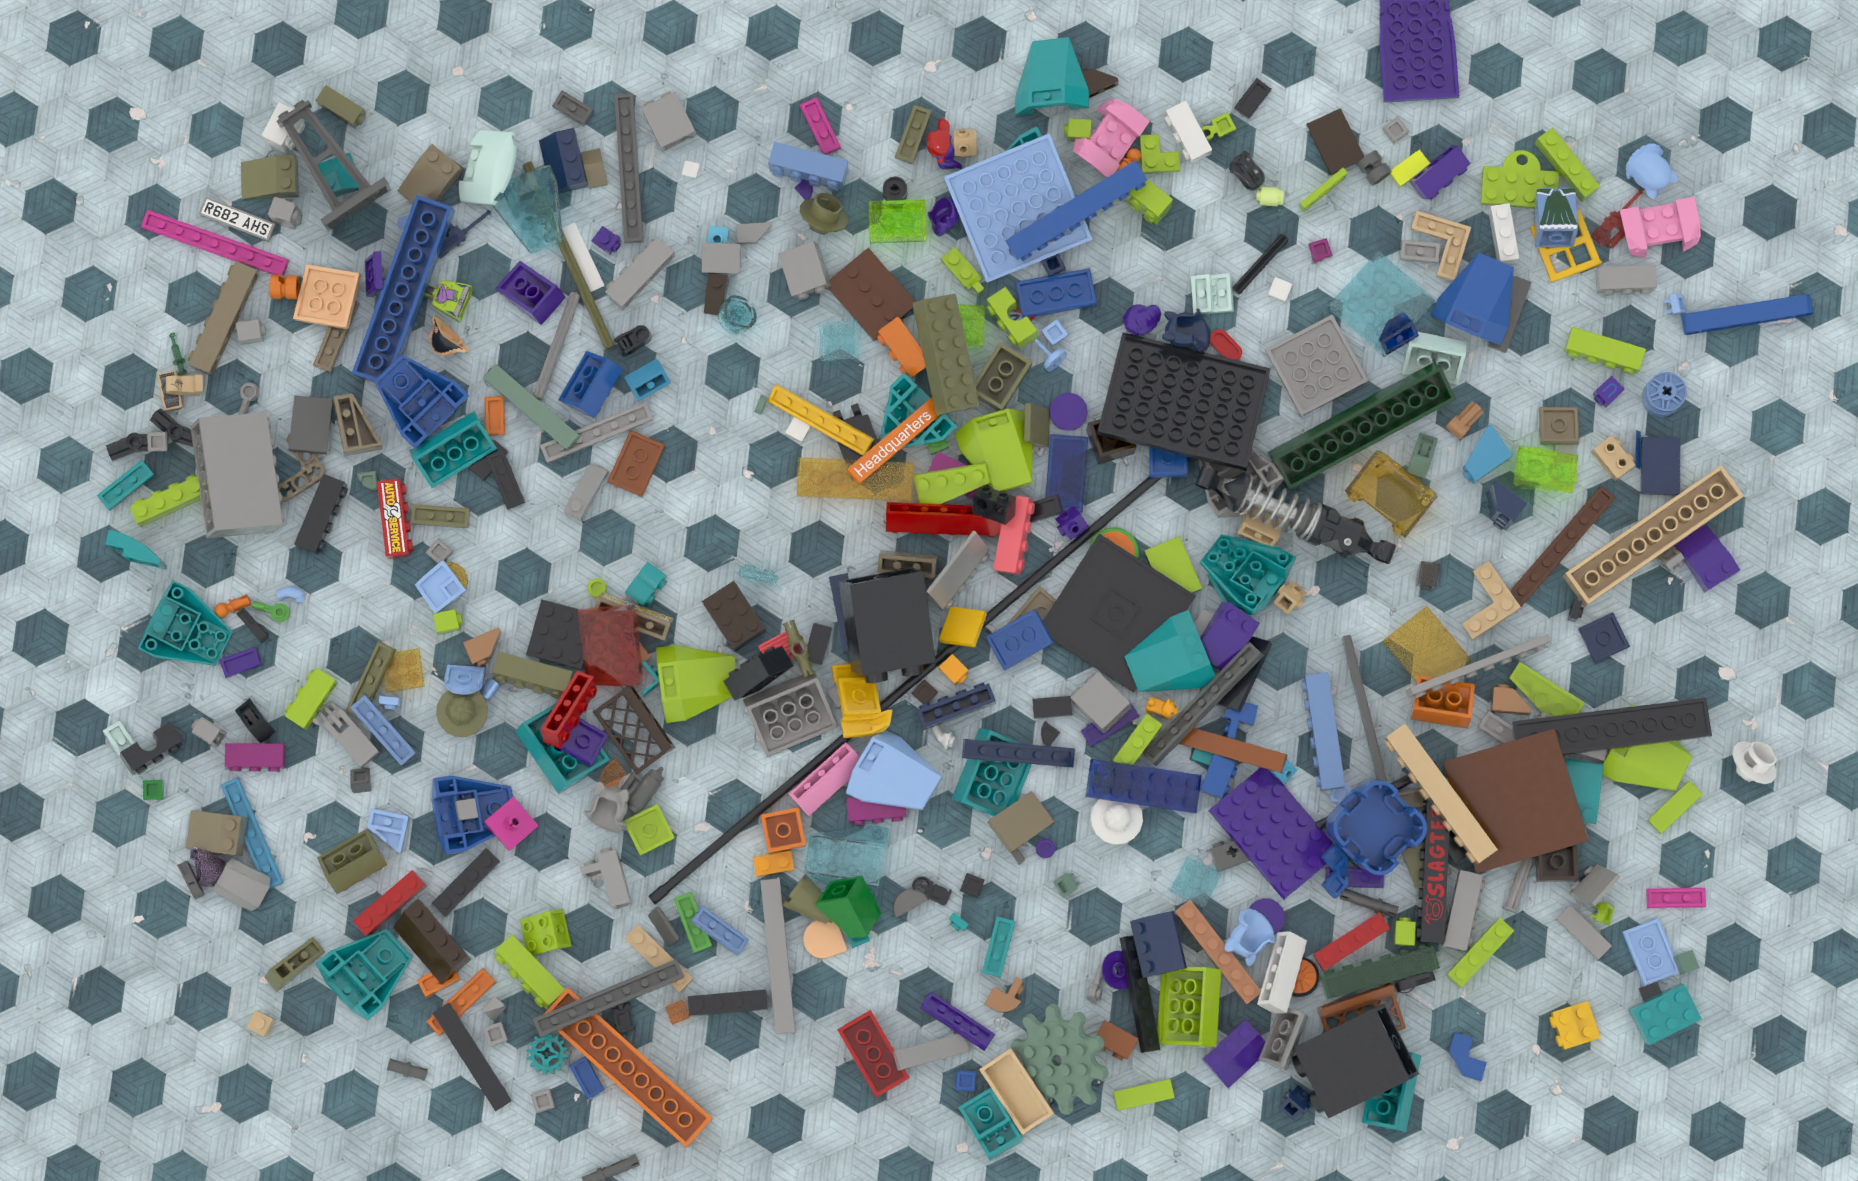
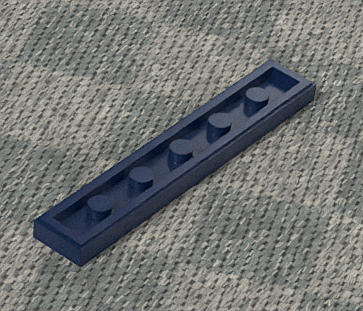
M963 739L962 758L1074 768L1075 748Z

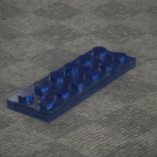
M1091 759L1085 797L1197 813L1202 775Z

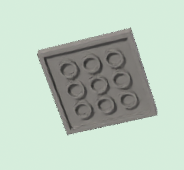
M1333 315L1265 349L1268 358L1301 417L1369 381Z

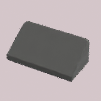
M657 906L648 914L649 919L668 947L680 940L679 935L660 907Z

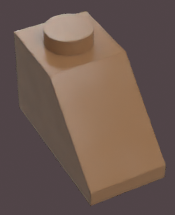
M499 627L463 643L474 666L478 665V667L486 665L489 663L488 660L493 657L502 634Z
M1497 684V687L1492 688L1490 712L1519 715L1531 714V708L1514 689L1508 688L1509 685Z

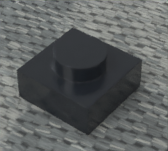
M1575 599L1572 601L1568 621L1576 622L1578 618L1582 617L1584 607H1581L1582 601Z

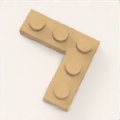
M1416 211L1411 226L1412 231L1447 241L1436 277L1454 281L1471 227Z
M1489 561L1475 569L1473 573L1494 603L1462 623L1473 641L1521 609Z

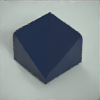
M1059 253L1040 261L1048 276L1066 271Z

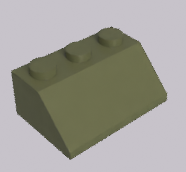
M368 828L317 857L327 881L336 894L347 890L352 885L387 866L384 856Z

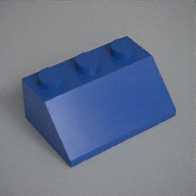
M586 351L558 400L584 415L595 418L623 369L608 358Z

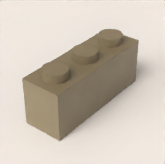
M881 550L877 573L912 567L923 571L924 578L935 579L938 556Z

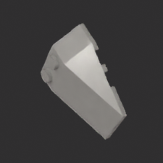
M1254 450L1251 451L1247 471L1198 459L1200 470L1202 466L1214 469L1218 472L1217 475L1221 479H1231L1243 472L1252 474L1253 483L1251 489L1253 490L1256 489L1259 480L1263 479L1264 483L1260 492L1267 495L1272 484H1275V492L1284 480L1274 463L1267 461L1260 453ZM1205 490L1208 504L1218 518L1237 517L1240 515L1239 512L1229 511L1226 502L1214 490ZM1244 504V506L1242 507V512L1248 507L1249 504Z

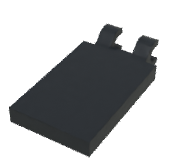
M858 403L851 405L854 416L843 420L840 410L833 412V415L874 438L870 449L878 443L868 414L862 416ZM838 442L848 469L863 455ZM883 464L874 473L887 469V464Z

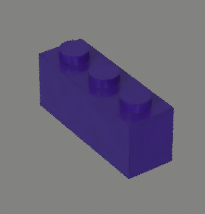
M1451 145L1410 179L1409 182L1422 199L1431 200L1439 194L1438 191L1442 187H1448L1453 182L1452 179L1454 177L1464 174L1468 170L1466 167L1471 163L1458 146Z

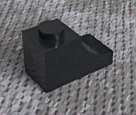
M250 698L235 710L247 729L260 744L276 732Z

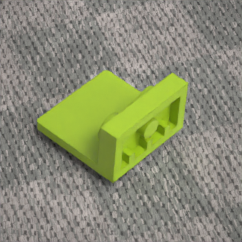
M563 909L549 910L520 919L525 947L533 956L552 950L572 947Z

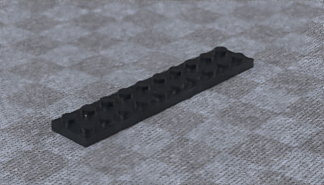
M1707 698L1512 722L1514 740L1555 729L1563 755L1712 736Z

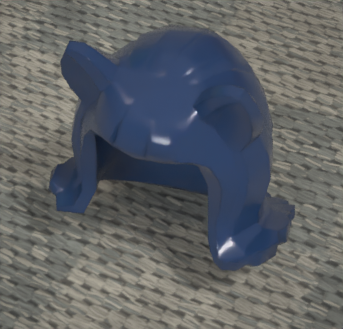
M1199 308L1196 309L1195 313L1183 312L1177 314L1172 311L1164 313L1168 322L1162 339L1178 347H1194L1199 352H1205L1208 349L1210 332Z

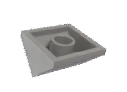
M702 243V272L740 273L742 265L740 244Z

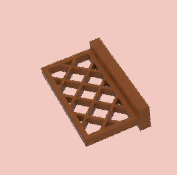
M1387 983L1316 1007L1325 1032L1332 1029L1327 1025L1326 1018L1334 1016L1340 1019L1337 1024L1338 1026L1342 1021L1347 1022L1344 1019L1347 1011L1353 1010L1359 1016L1363 1014L1362 1011L1365 1005L1372 1004L1378 1007L1388 997H1391L1393 1001L1389 1013L1398 1017L1400 1025L1396 1026L1398 1031L1405 1029L1406 1026L1393 985Z

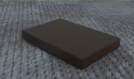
M1341 108L1306 124L1330 175L1337 173L1342 168L1346 169L1357 164L1364 158Z

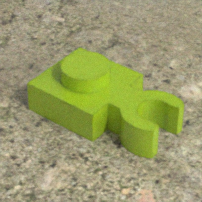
M1228 112L1212 119V126H1203L1201 128L1203 132L1208 131L1210 133L1206 137L1207 141H1210L1215 134H1217L1218 138H1221L1236 131V127Z

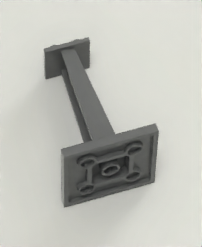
M301 100L294 105V110L290 112L286 110L281 113L276 122L280 128L285 127L333 210L320 219L329 232L390 191L391 188L385 177L370 185L310 110L312 105L309 100L306 102ZM302 118H306L328 146L327 150L317 157L311 156L294 127V124ZM329 155L336 156L359 186V191L343 202L338 201L318 168V163Z

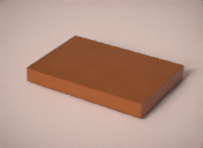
M630 430L607 483L643 497L665 445Z

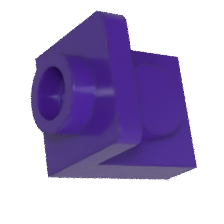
M604 226L600 228L591 240L592 243L609 255L612 252L615 253L621 246L620 236L613 234Z

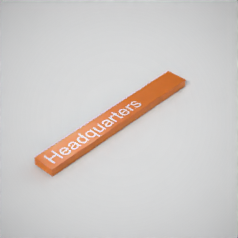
M931 397L846 470L859 485L941 416L936 415L933 398Z

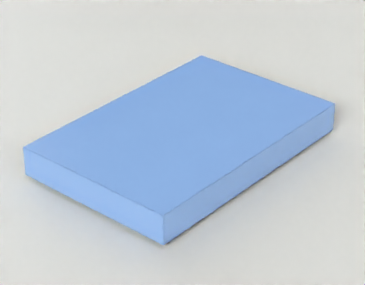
M1659 918L1622 932L1643 986L1679 973L1673 958L1674 954Z

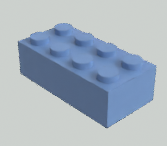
M774 142L768 162L770 172L776 177H791V180L795 182L807 180L811 186H826L828 190L838 192V190L843 191L849 170L848 160Z

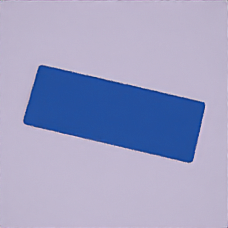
M1636 430V468L1640 469L1641 432Z

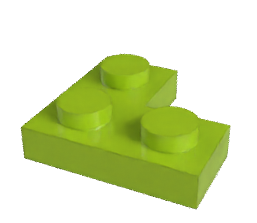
M1159 134L1140 135L1141 163L1144 174L1180 172L1179 152L1160 153Z

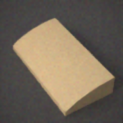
M1012 1048L979 1069L1022 1135L1054 1114V1111Z

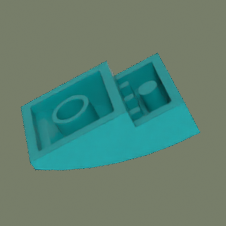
M108 530L105 545L114 551L123 552L122 556L129 562L161 569L167 568L162 559L141 542L120 532Z
M992 1088L987 1089L958 1107L990 1161L1023 1142L1021 1135Z

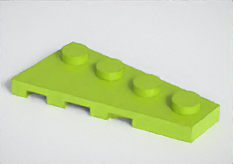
M987 463L913 475L919 503L942 504L991 482Z
M1521 662L1518 663L1509 677L1541 712L1553 716L1576 714L1585 705L1583 701Z

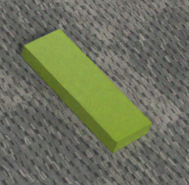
M1344 168L1340 169L1299 204L1300 210L1305 212L1346 178L1347 171Z
M1689 780L1647 821L1662 834L1703 794Z
M1171 1079L1113 1092L1117 1111L1175 1098Z

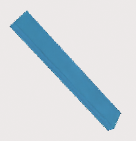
M239 777L221 784L220 786L234 816L248 817L245 844L255 868L270 877L269 889L283 884L282 877Z

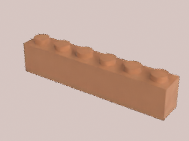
M1191 900L1174 912L1215 967L1221 969V975L1245 1005L1261 993V990L1234 955L1224 950V942Z

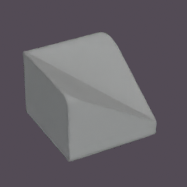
M493 996L481 1011L492 1020H495L507 1006L497 997Z

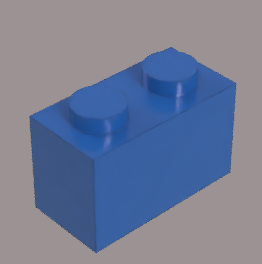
M1214 754L1199 792L1220 800L1223 796L1228 795L1231 786L1227 784L1230 778L1234 779L1237 768L1234 767L1236 762Z

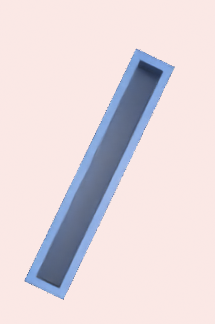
M1324 672L1305 675L1304 680L1301 681L1302 691L1306 692L1307 699H1304L1305 711H1309L1310 718H1307L1308 730H1312L1313 736L1310 737L1311 749L1315 750V756L1312 759L1314 768L1318 770V775L1315 776L1316 786L1320 787L1321 791L1344 788L1345 781L1329 674Z

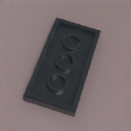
M1251 637L1248 642L1264 656L1216 705L1241 712L1272 646L1270 641Z

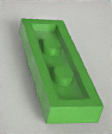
M692 892L673 898L693 952L696 953L712 947L708 934L691 923V920L699 910Z

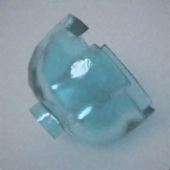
M732 295L720 306L718 320L722 328L727 332L742 334L750 330L756 323L757 314L755 308L747 304V299Z

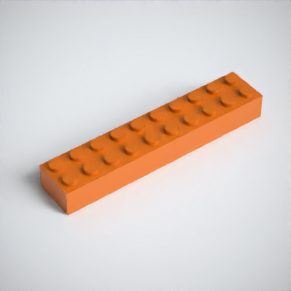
M567 988L544 1014L581 998L570 988ZM599 1014L558 1031L686 1148L691 1145L714 1119Z

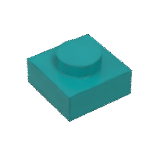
M953 913L949 918L952 921L950 925L958 932L960 929L965 931L969 926L956 913Z

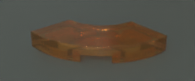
M617 758L610 761L601 773L599 781L605 787H618L621 779L626 775Z

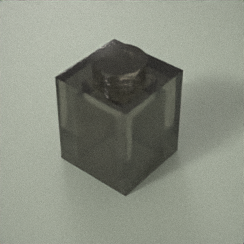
M1425 561L1419 563L1416 586L1420 587V590L1431 591L1437 587L1440 564Z

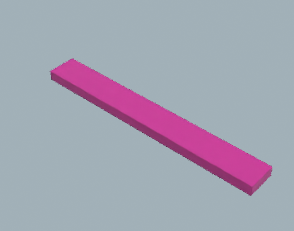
M147 210L141 225L142 229L229 260L240 262L269 274L284 276L289 264V259Z

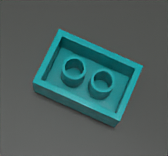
M1682 983L1628 1009L1647 1045H1651L1702 1020L1685 984Z

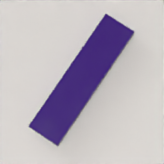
M931 991L920 1006V1009L983 1051H985L995 1036L993 1032Z

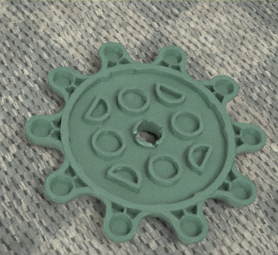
M1053 1003L1047 1006L1046 1019L1043 1022L1037 1020L1033 1014L1025 1015L1022 1022L1028 1033L1027 1039H1014L1011 1043V1048L1022 1056L1024 1068L1048 1102L1051 1097L1054 1098L1058 1103L1059 1111L1066 1115L1072 1113L1075 1097H1079L1086 1104H1094L1097 1097L1091 1088L1093 1079L1104 1080L1109 1075L1108 1069L1100 1065L1095 1059L1096 1052L1104 1047L1103 1038L1099 1035L1088 1037L1084 1033L1083 1027L1086 1017L1082 1012L1074 1013L1069 1021L1064 1020L1061 1017L1059 1007ZM1056 1055H1059L1061 1057V1065L1058 1064L1056 1060H1054V1058H1056Z

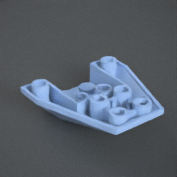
M885 730L871 738L853 768L846 794L862 802L923 810L942 777L901 737Z

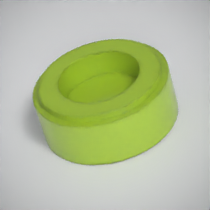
M595 578L588 583L587 590L592 597L598 598L602 592L606 593L607 586L602 579Z

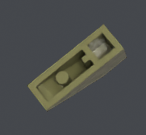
M312 937L271 967L264 978L277 992L324 954L325 950Z

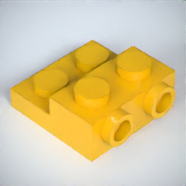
M1588 1001L1550 1013L1549 1021L1551 1027L1555 1028L1557 1036H1555L1558 1047L1562 1046L1563 1050L1601 1038Z

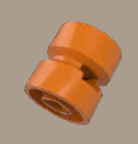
M271 274L269 284L270 298L282 299L286 297L290 300H298L300 292L299 275H287L285 278L283 275Z

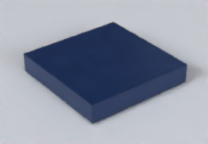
M1613 612L1578 628L1594 663L1630 647Z

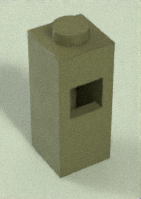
M325 85L315 100L320 107L355 129L366 118L364 108Z

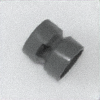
M1377 150L1372 151L1357 163L1361 172L1367 174L1366 178L1372 186L1378 184L1392 173L1386 163H1382L1383 158Z

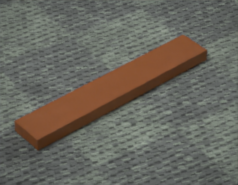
M1193 728L1179 743L1183 746L1281 774L1288 756L1281 752Z

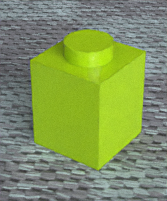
M1069 118L1068 124L1064 125V135H1067V141L1075 142V139H1089L1092 120Z
M455 609L433 614L438 635L461 630L460 625L463 624L461 613L458 614Z
M1399 918V921H1395L1393 945L1414 946L1416 922H1411V918Z

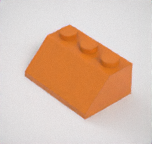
M896 317L877 331L878 341L882 346L886 345L890 350L888 352L889 356L894 362L898 361L901 366L899 370L902 374L904 372L912 378L926 367L922 349L899 317Z
M1418 675L1416 685L1431 680L1433 677ZM1448 682L1443 684L1444 688L1433 692L1430 689L1425 691L1426 695L1417 699L1413 696L1411 720L1468 729L1472 718L1475 684L1458 682L1450 685Z

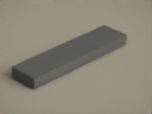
M1513 276L1511 296L1513 304L1510 308L1509 328L1501 345L1489 342L1488 347L1503 353L1507 352L1531 285L1530 281Z

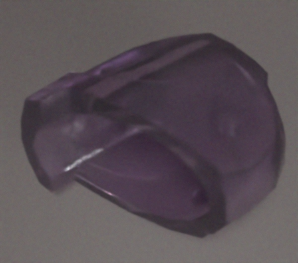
M192 847L190 859L195 860L198 884L203 887L215 886L220 875L223 873L226 862L211 852Z

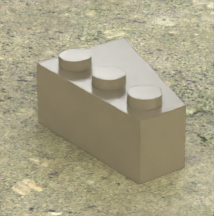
M353 393L334 396L333 404L344 457L382 450L383 445L365 417Z

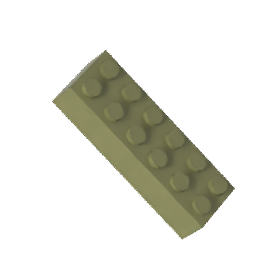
M956 294L913 302V310L936 415L979 407V399Z

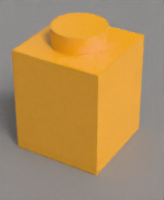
M953 654L938 667L954 686L957 683L961 685L968 678L966 675L968 669Z

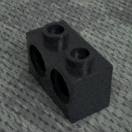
M981 486L973 494V514L1005 525L1015 516L1016 496L992 489L989 486Z

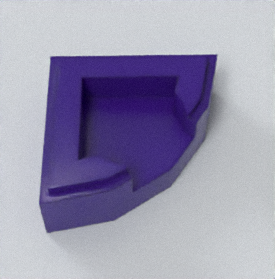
M803 180L794 188L804 200L812 197L813 186L809 185V181Z

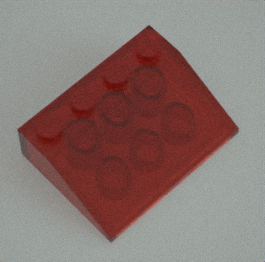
M626 605L578 609L585 674L594 676L596 685H641L644 679L636 606Z

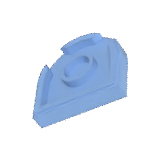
M447 665L444 677L445 687L455 694L467 695L475 693L483 686L486 668Z

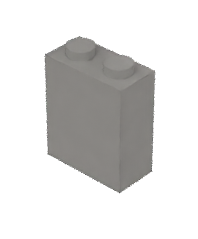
M667 92L661 96V99L648 101L641 108L662 152L696 136V132L676 92Z
M812 241L778 254L791 296L795 299L803 300L808 298L811 293H823L827 291L826 288L831 287L818 243Z
M1097 672L1095 675L1091 674L1081 688H1076L1070 698L1072 704L1105 734L1131 709V704L1108 680Z

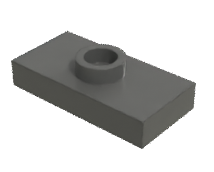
M563 90L552 105L554 109L582 126L586 125L594 112V109Z

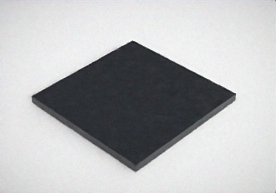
M1098 534L1044 618L1043 623L1055 643L1134 693L1137 687L1124 656L1170 617L1186 611L1196 595L1106 537Z

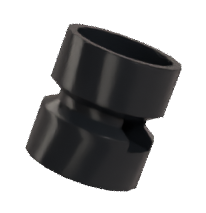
M897 176L886 179L883 184V197L886 203L891 206L903 204L908 195L906 182Z

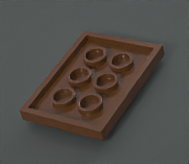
M869 248L864 250L830 279L831 287H828V289L873 341L877 340V331L896 317H899L901 320L913 310L912 303L915 302L913 298Z

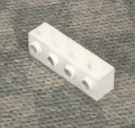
M1292 932L1277 933L1257 1005L1274 1014L1287 1013L1307 940Z

